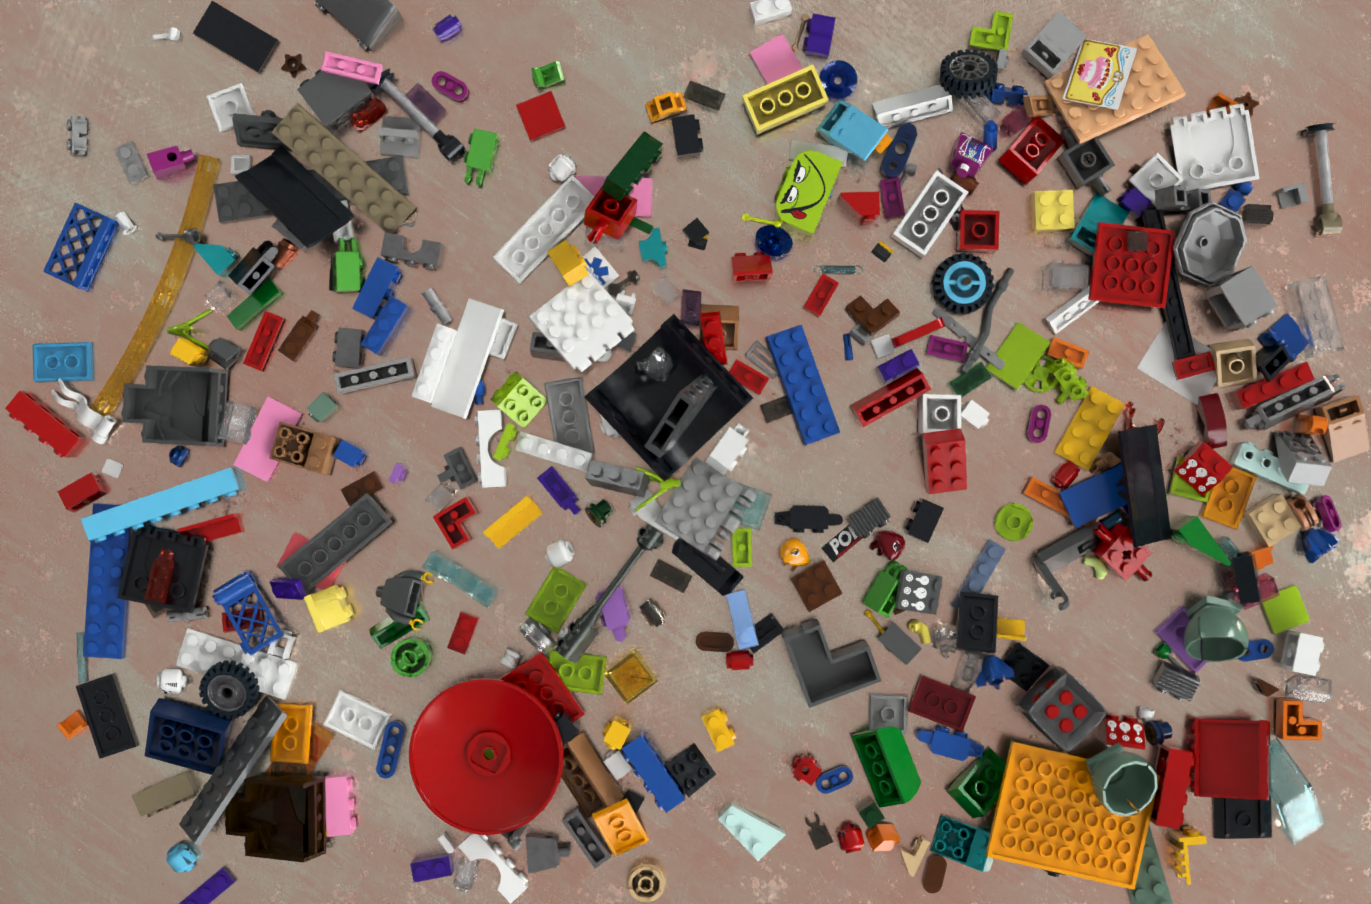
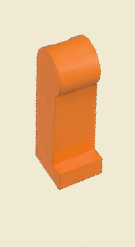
M1298 414L1296 415L1293 433H1304L1310 436L1325 434L1328 427V418Z

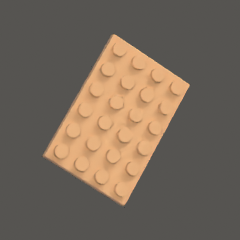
M1149 34L1123 45L1137 48L1118 110L1064 100L1063 96L1072 69L1044 81V86L1079 144L1185 97L1186 92Z

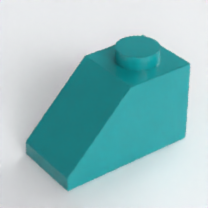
M210 244L193 245L194 249L221 277L239 263L236 259L238 255L231 247L227 248L223 245Z

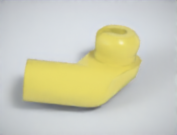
M912 620L908 625L909 630L920 634L922 644L931 643L928 626L919 620Z

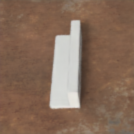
M941 84L872 103L877 122L886 128L953 111L952 96L949 94V91L946 92Z

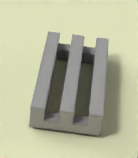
M756 340L744 356L774 379L778 375L776 366L760 354L755 347L758 346L772 358L771 352ZM753 352L775 370L774 374L751 356L750 353Z

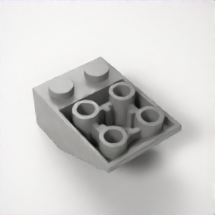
M1059 11L1028 44L1021 55L1050 79L1088 36Z
M1275 431L1280 469L1286 480L1293 483L1324 486L1332 466L1312 436L1304 433L1294 434L1289 431Z

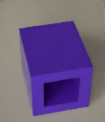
M1134 187L1131 190L1126 189L1119 197L1121 201L1118 205L1136 219L1141 216V210L1147 209L1152 202Z

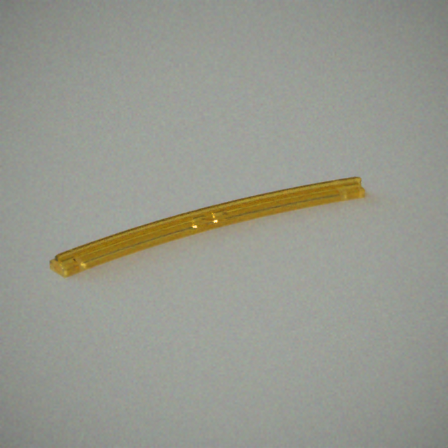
M199 155L195 177L178 234H183L185 230L190 228H196L199 230V233L201 232L213 192L220 159L208 155ZM209 161H210V162H212V163H211L210 172H207L208 165H209ZM176 238L158 286L134 336L113 373L90 407V409L101 414L103 417L106 415L110 416L123 397L124 384H131L157 338L176 298L195 250L194 244L187 243L184 238ZM175 277L172 287L169 288L172 278ZM165 295H168L164 305H161ZM106 402H109V404H108V406L105 408V410L102 411V408L104 407V405L106 404Z

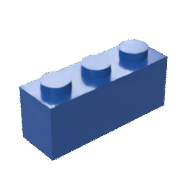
M377 257L352 309L376 320L385 301L393 293V290H391L393 284L398 283L401 277V269Z
M390 295L360 345L381 356L410 307Z

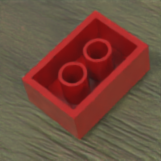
M961 428L922 433L925 484L929 494L966 490V445Z

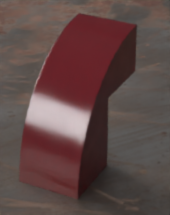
M1218 393L1199 396L1197 410L1205 425L1203 435L1205 443L1212 449L1227 446L1226 419Z

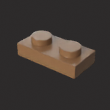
M1050 95L1023 98L1027 117L1055 114Z

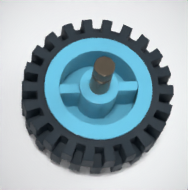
M971 253L955 254L945 259L936 269V273L933 276L934 282L932 283L934 295L937 296V301L942 304V307L949 309L950 312H957V314L974 312L987 303L992 295L994 276L991 275V268H988L987 263L983 262L979 256L975 257Z

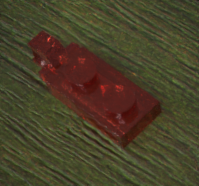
M161 549L159 559L152 563L144 598L146 601L163 604L166 602L174 568V561H172L173 552L170 550Z

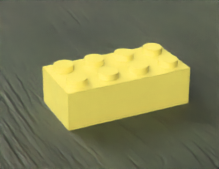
M814 65L742 95V101L757 135L827 105L829 101Z

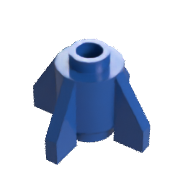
M1319 528L1308 530L1304 534L1305 538L1303 539L1307 558L1312 564L1329 551L1335 549V545L1340 542L1334 534Z
M990 655L981 662L975 681L978 688L986 686L987 681L989 685H995L998 690L1001 689L1000 684L1004 681V676L1006 680L1015 678L1013 669L1004 661L994 655Z

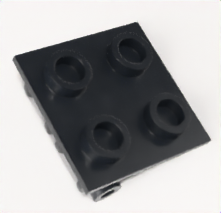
M1015 642L1011 652L1003 661L1013 669L1015 678L1010 680L1025 691H1028L1050 664L1021 643Z
M694 743L674 760L669 761L666 766L688 797L716 775V772Z

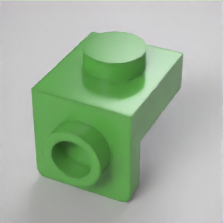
M554 61L540 68H531L533 73L532 79L537 87L546 88L565 80L559 61Z

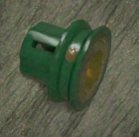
M603 499L596 505L591 503L590 507L585 508L589 519L599 528L602 527V523H607L606 518L613 513L611 506Z

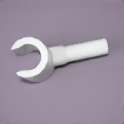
M169 27L168 33L155 34L152 37L153 39L165 38L177 41L180 37V30Z

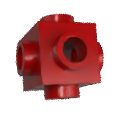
M803 754L800 758L796 757L791 764V767H793L791 770L794 774L793 778L800 783L805 781L811 786L821 773L822 768L816 764L817 760L810 755L805 757ZM804 767H808L806 771L802 770Z

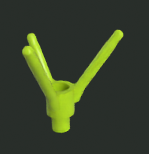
M208 309L186 322L167 327V333L186 338L209 351L206 344L189 335V330L193 329V326L189 325L211 313L212 309Z
M636 466L635 470L645 472L646 475L651 476L648 477L650 481L660 483L661 489L637 506L635 511L640 510L659 495L668 491V489L679 487L681 485L680 479L669 477L664 482L657 474Z

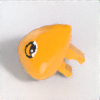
M789 539L781 546L780 558L783 561L782 565H792L791 571H794L797 566L810 564L808 551L799 539Z

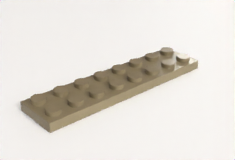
M299 103L294 105L271 132L385 232L393 234L415 210V205Z

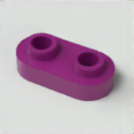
M443 71L436 72L433 75L432 85L437 91L456 101H462L467 97L468 87L461 80ZM444 79L445 84L439 85V81ZM460 88L462 93L458 95L456 90Z
M1037 405L1031 411L1027 436L1034 443L1043 442L1048 434L1051 411L1045 405ZM1039 411L1043 412L1042 418H1039L1037 416V413ZM1035 430L1040 432L1038 437H1035L1033 434Z
M1328 495L1318 497L1315 507L1321 515L1324 528L1330 533L1340 531L1342 527L1341 520L1332 499Z

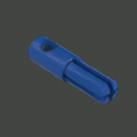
M847 333L843 335L846 360H853L850 334Z

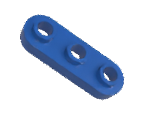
M392 721L385 728L376 766V772L381 778H390L396 772L405 735V726L400 721ZM393 727H397L399 729V733L395 734L393 732ZM393 746L394 752H390L388 747ZM384 765H389L390 770L386 771Z

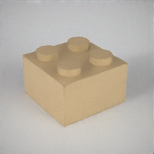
M1273 494L1243 513L1260 544L1264 547L1272 546L1302 527L1282 494Z

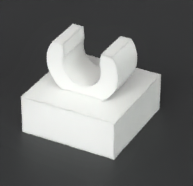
M622 290L621 294L618 293L616 302L626 314H633L636 298L635 293H632L630 297L625 295V290Z

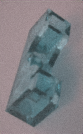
M435 550L431 551L422 566L426 571L456 586L487 608L491 606L500 591Z

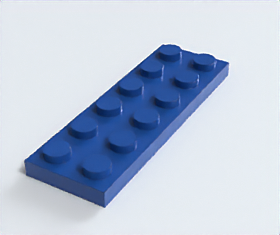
M802 325L765 337L803 444L807 445L840 433Z

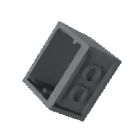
M321 68L315 73L316 76L310 80H304L300 84V88L297 89L323 125L332 133L378 100L364 81L323 72Z

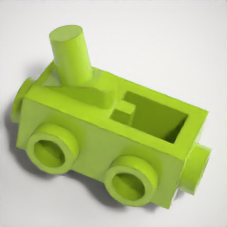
M1066 358L1056 360L1052 365L1054 376L1061 384L1059 388L1062 391L1056 400L1063 404L1068 396L1074 402L1085 398L1088 395L1086 390L1088 384L1083 376L1080 377L1076 373L1075 365L1067 361Z

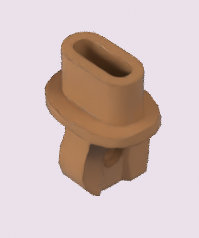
M1107 452L1096 459L1095 463L1091 466V471L1093 473L1107 471L1119 465L1121 460L1114 453Z

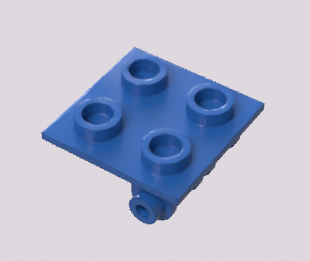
M1288 313L1259 337V340L1265 346L1283 344L1292 359L1290 363L1312 343V340Z

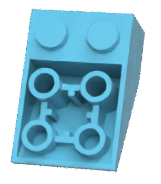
M840 99L816 129L828 143L865 161L888 131L885 126L853 105Z

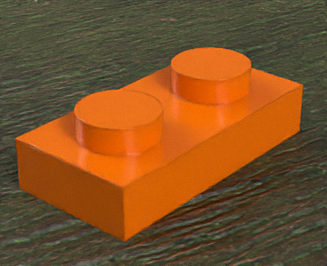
M1053 337L1046 356L1056 360L1066 358L1075 367L1083 369L1090 351Z

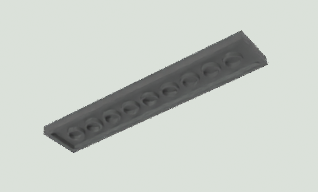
M403 156L365 161L402 195L409 194ZM314 169L308 170L339 201L347 200L348 204L352 203ZM239 181L213 185L219 223L273 215Z

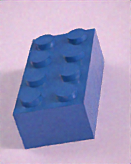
M642 730L624 742L621 752L626 762L630 761L633 764V772L638 778L642 777L644 788L649 794L653 793L655 803L660 810L664 809L667 813L685 800V792L666 768V764Z

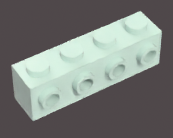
M1248 441L1237 444L1229 464L1291 492L1305 495L1309 484L1288 482L1281 472L1279 458L1273 456L1274 453L1272 451L1256 449V445Z

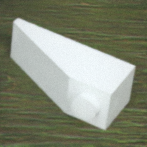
M649 489L646 490L644 497L636 496L629 501L631 505L628 508L634 516L638 515L642 520L676 540L679 538L654 522L662 510L656 499L640 510L635 511L637 506L652 496Z

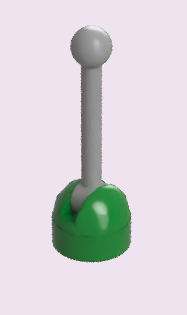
M1162 642L1156 647L1154 653L1159 658H1168L1177 667L1183 668L1171 656V648L1166 642Z

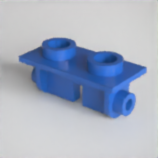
M996 83L993 91L987 94V100L993 103L1004 104L1005 97H1008V105L1021 106L1024 105L1023 98L1025 97L1023 95H1028V92L1022 86L1013 85L1010 88L1005 87V84Z

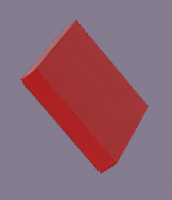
M552 91L516 105L530 141L566 128Z

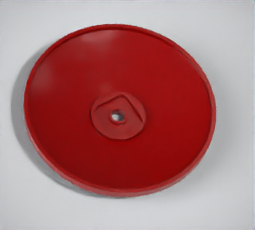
M471 679L444 690L422 711L416 721L410 739V772L421 799L442 821L454 828L472 834H502L518 829L532 821L545 809L553 798L563 772V743L551 713L529 691L500 679ZM486 749L493 750L494 757L492 759L485 756Z

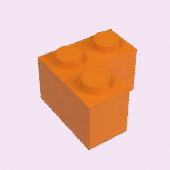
M1276 698V737L1282 740L1322 741V721L1315 718H1303V701Z

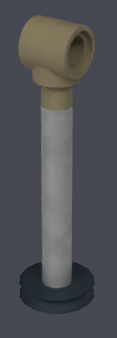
M1320 123L1305 127L1308 128L1307 134L1315 133L1322 204V214L1317 219L1319 235L1340 234L1342 232L1341 216L1338 212H1334L1327 132L1335 130L1333 128L1335 123Z

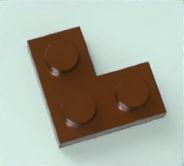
M860 295L846 306L849 314L870 336L900 314V311L889 299H886L873 309Z
M373 471L340 490L348 505L351 506L366 493L372 495L383 489L384 486L377 473Z

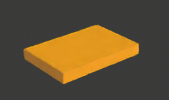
M1233 467L1223 480L1210 490L1208 503H1204L1200 517L1237 530L1257 476Z
M278 704L288 716L271 740L270 762L308 764L313 705Z
M627 798L592 814L593 820L614 857L649 841Z

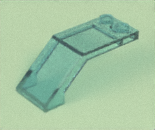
M1277 737L1269 741V795L1277 804L1284 824L1282 830L1292 844L1295 845L1322 827L1325 822L1312 785Z

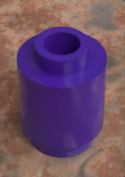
M449 14L437 22L436 26L432 29L439 40L442 41L461 31L459 27L462 24L456 15L452 17Z

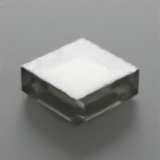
M1148 231L1126 232L1127 252L1148 250Z

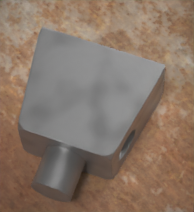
M527 833L528 873L556 868L560 864V857H570V845H559L558 836Z

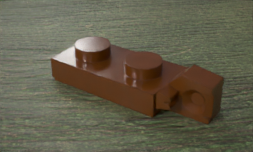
M311 310L306 317L302 316L278 351L295 362L316 332L317 325L315 322L320 315Z

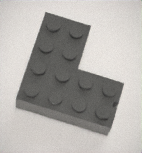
M818 619L801 624L802 628L800 629L795 626L781 632L809 708L881 682L877 666L866 640L830 653Z

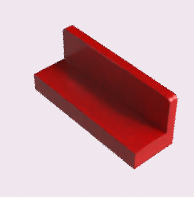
M238 513L177 529L178 533H189L190 538L192 534L206 537V542L243 532Z

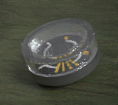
M531 617L519 627V630L528 642L543 654L547 655L556 646V641L550 635L551 632L542 623L538 624Z

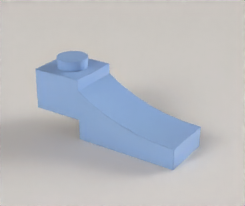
M741 590L726 594L739 650L759 646L746 591Z

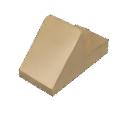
M920 836L919 840H915L912 846L913 853L899 847L907 872L911 877H914L930 844L929 840L923 836Z

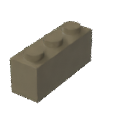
M188 770L133 794L132 798L140 816L142 817L147 814L148 817L159 813L158 809L165 807L167 810L176 806V801L183 799V802L194 798V794L199 790L191 771Z

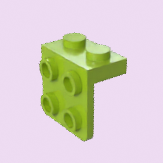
M516 371L507 377L504 385L497 389L490 399L522 428L526 427L547 403V398Z

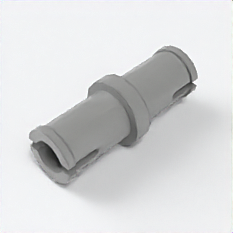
M432 287L422 293L431 307L430 310L437 315L443 326L453 320L444 307V302L439 300Z
M206 606L194 608L193 613L168 610L166 617H170L167 619L168 623L177 621L190 622L195 619H207L208 612H205L207 611Z

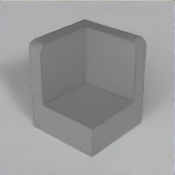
M1305 183L1284 187L1276 191L1281 209L1304 204L1309 201Z

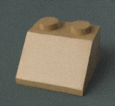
M1250 339L1211 344V355L1215 366L1214 373L1218 387L1257 382L1255 345Z

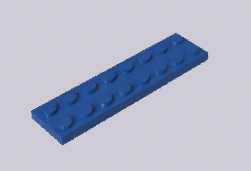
M93 503L92 515L120 505ZM132 527L124 529L126 533L115 537L113 534L107 535V539L98 543H95L94 540L90 541L83 657L124 658L127 600L119 599L117 596L131 542Z

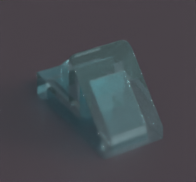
M1222 536L1217 542L1220 544L1219 547L1226 556L1229 555L1227 558L1231 564L1229 566H1218L1233 567L1232 558L1241 551L1229 537Z

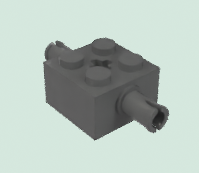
M1069 127L1061 131L1060 133L1069 147L1068 150L1058 156V159L1077 189L1090 182L1093 183L1101 197L1112 191L1102 176L1103 173L1114 167L1115 164L1098 137L1079 144ZM1088 159L1089 162L1085 164L1083 160Z

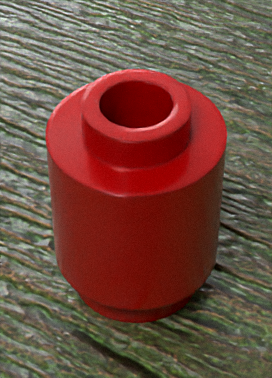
M1068 460L1067 463H1063L1052 475V483L1059 489H1066L1076 479L1080 469L1072 461Z
M749 650L726 653L727 669L750 670V666H754L753 654H749Z

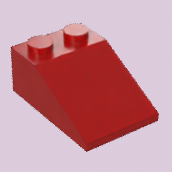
M1037 116L1009 145L998 160L1027 185L1039 174L1064 143L1065 139L1040 116Z
M754 252L752 256H746V253H735V256L731 257L732 282L770 280L773 274L770 255H765V252Z

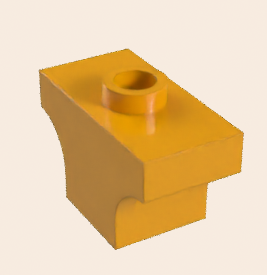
M671 91L656 96L653 100L645 103L651 123L687 111L682 92L673 93Z

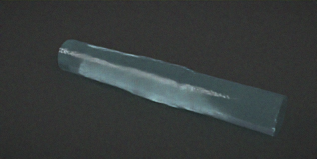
M84 632L76 633L79 683L87 682L86 657H83Z

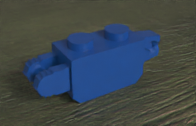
M938 726V729L932 727V731L920 729L916 732V738L921 742L923 741V743H927L930 751L934 754L960 761L966 760L968 756L982 757L984 746L967 737L968 733L960 731L952 733L949 732V728Z

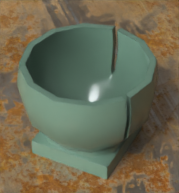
M1206 595L1187 611V618L1191 620L1184 630L1183 637L1184 649L1187 654L1197 660L1202 658V661L1207 662L1231 661L1243 656L1248 650L1249 638L1245 625L1236 616V614L1242 611V604Z
M1117 743L1085 761L1092 779L1093 793L1110 813L1124 817L1138 813L1137 810L1142 811L1152 801L1158 788L1157 774L1147 760L1140 755L1124 751L1122 745Z

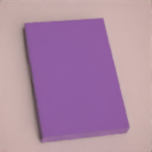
M1181 605L1154 632L1163 642L1170 646L1174 654L1195 674L1207 661H1202V658L1197 660L1190 657L1184 649V630L1191 619L1187 618L1188 610Z

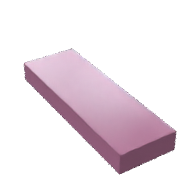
M325 51L321 67L323 72L379 85L383 69L382 64Z

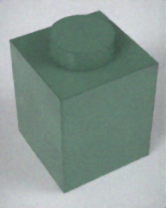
M322 392L307 407L310 411L308 415L315 422L318 420L324 422L340 406L327 393Z

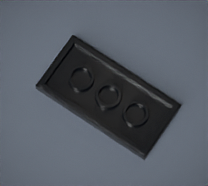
M211 1L193 31V34L258 73L261 72L279 42L278 39L214 1Z
M114 673L76 686L99 759L138 746Z

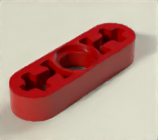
M941 317L891 339L894 348H897L946 325Z

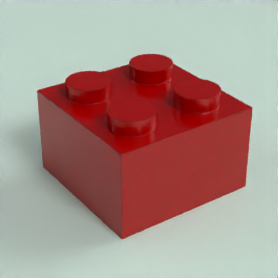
M960 210L957 219V251L996 252L999 250L1000 211Z

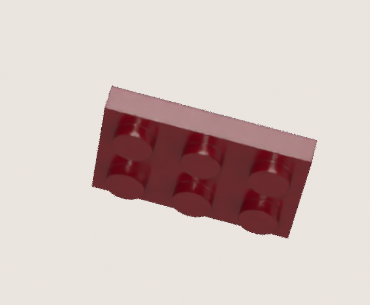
M921 675L908 712L963 732L976 696Z

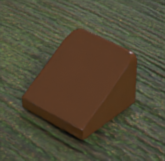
M1252 678L1260 694L1269 697L1279 691L1277 687L1259 678Z

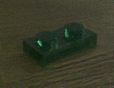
M979 362L970 368L968 374H961L949 382V385L955 394L961 395L962 398L992 377L983 363Z

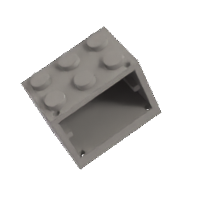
M1253 265L1236 271L1231 276L1204 291L1227 330L1235 329L1237 331L1246 327L1249 328L1257 323L1256 319L1272 314L1274 312L1273 308L1278 306Z

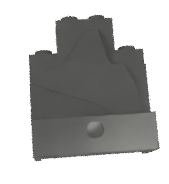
M146 365L144 374L145 385L124 384L122 393L124 398L121 412L122 422L143 423L141 431L142 443L224 447L228 370Z

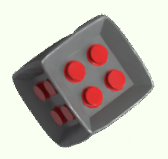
M1056 666L1045 674L1028 691L1017 706L1025 717L1064 753L1071 751L1096 728L1107 713V710L1099 700L1061 666Z

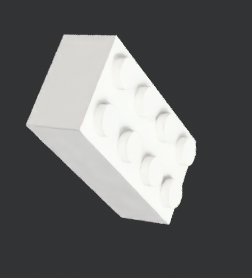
M936 170L891 237L923 258L968 194V191Z

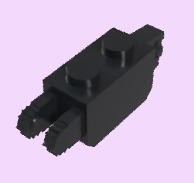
M793 505L789 511L776 512L774 522L777 525L788 526L790 529H793V532L804 533V529H812V533H824V529H828V525L838 526L842 524L843 518L838 514H829V510L825 506Z

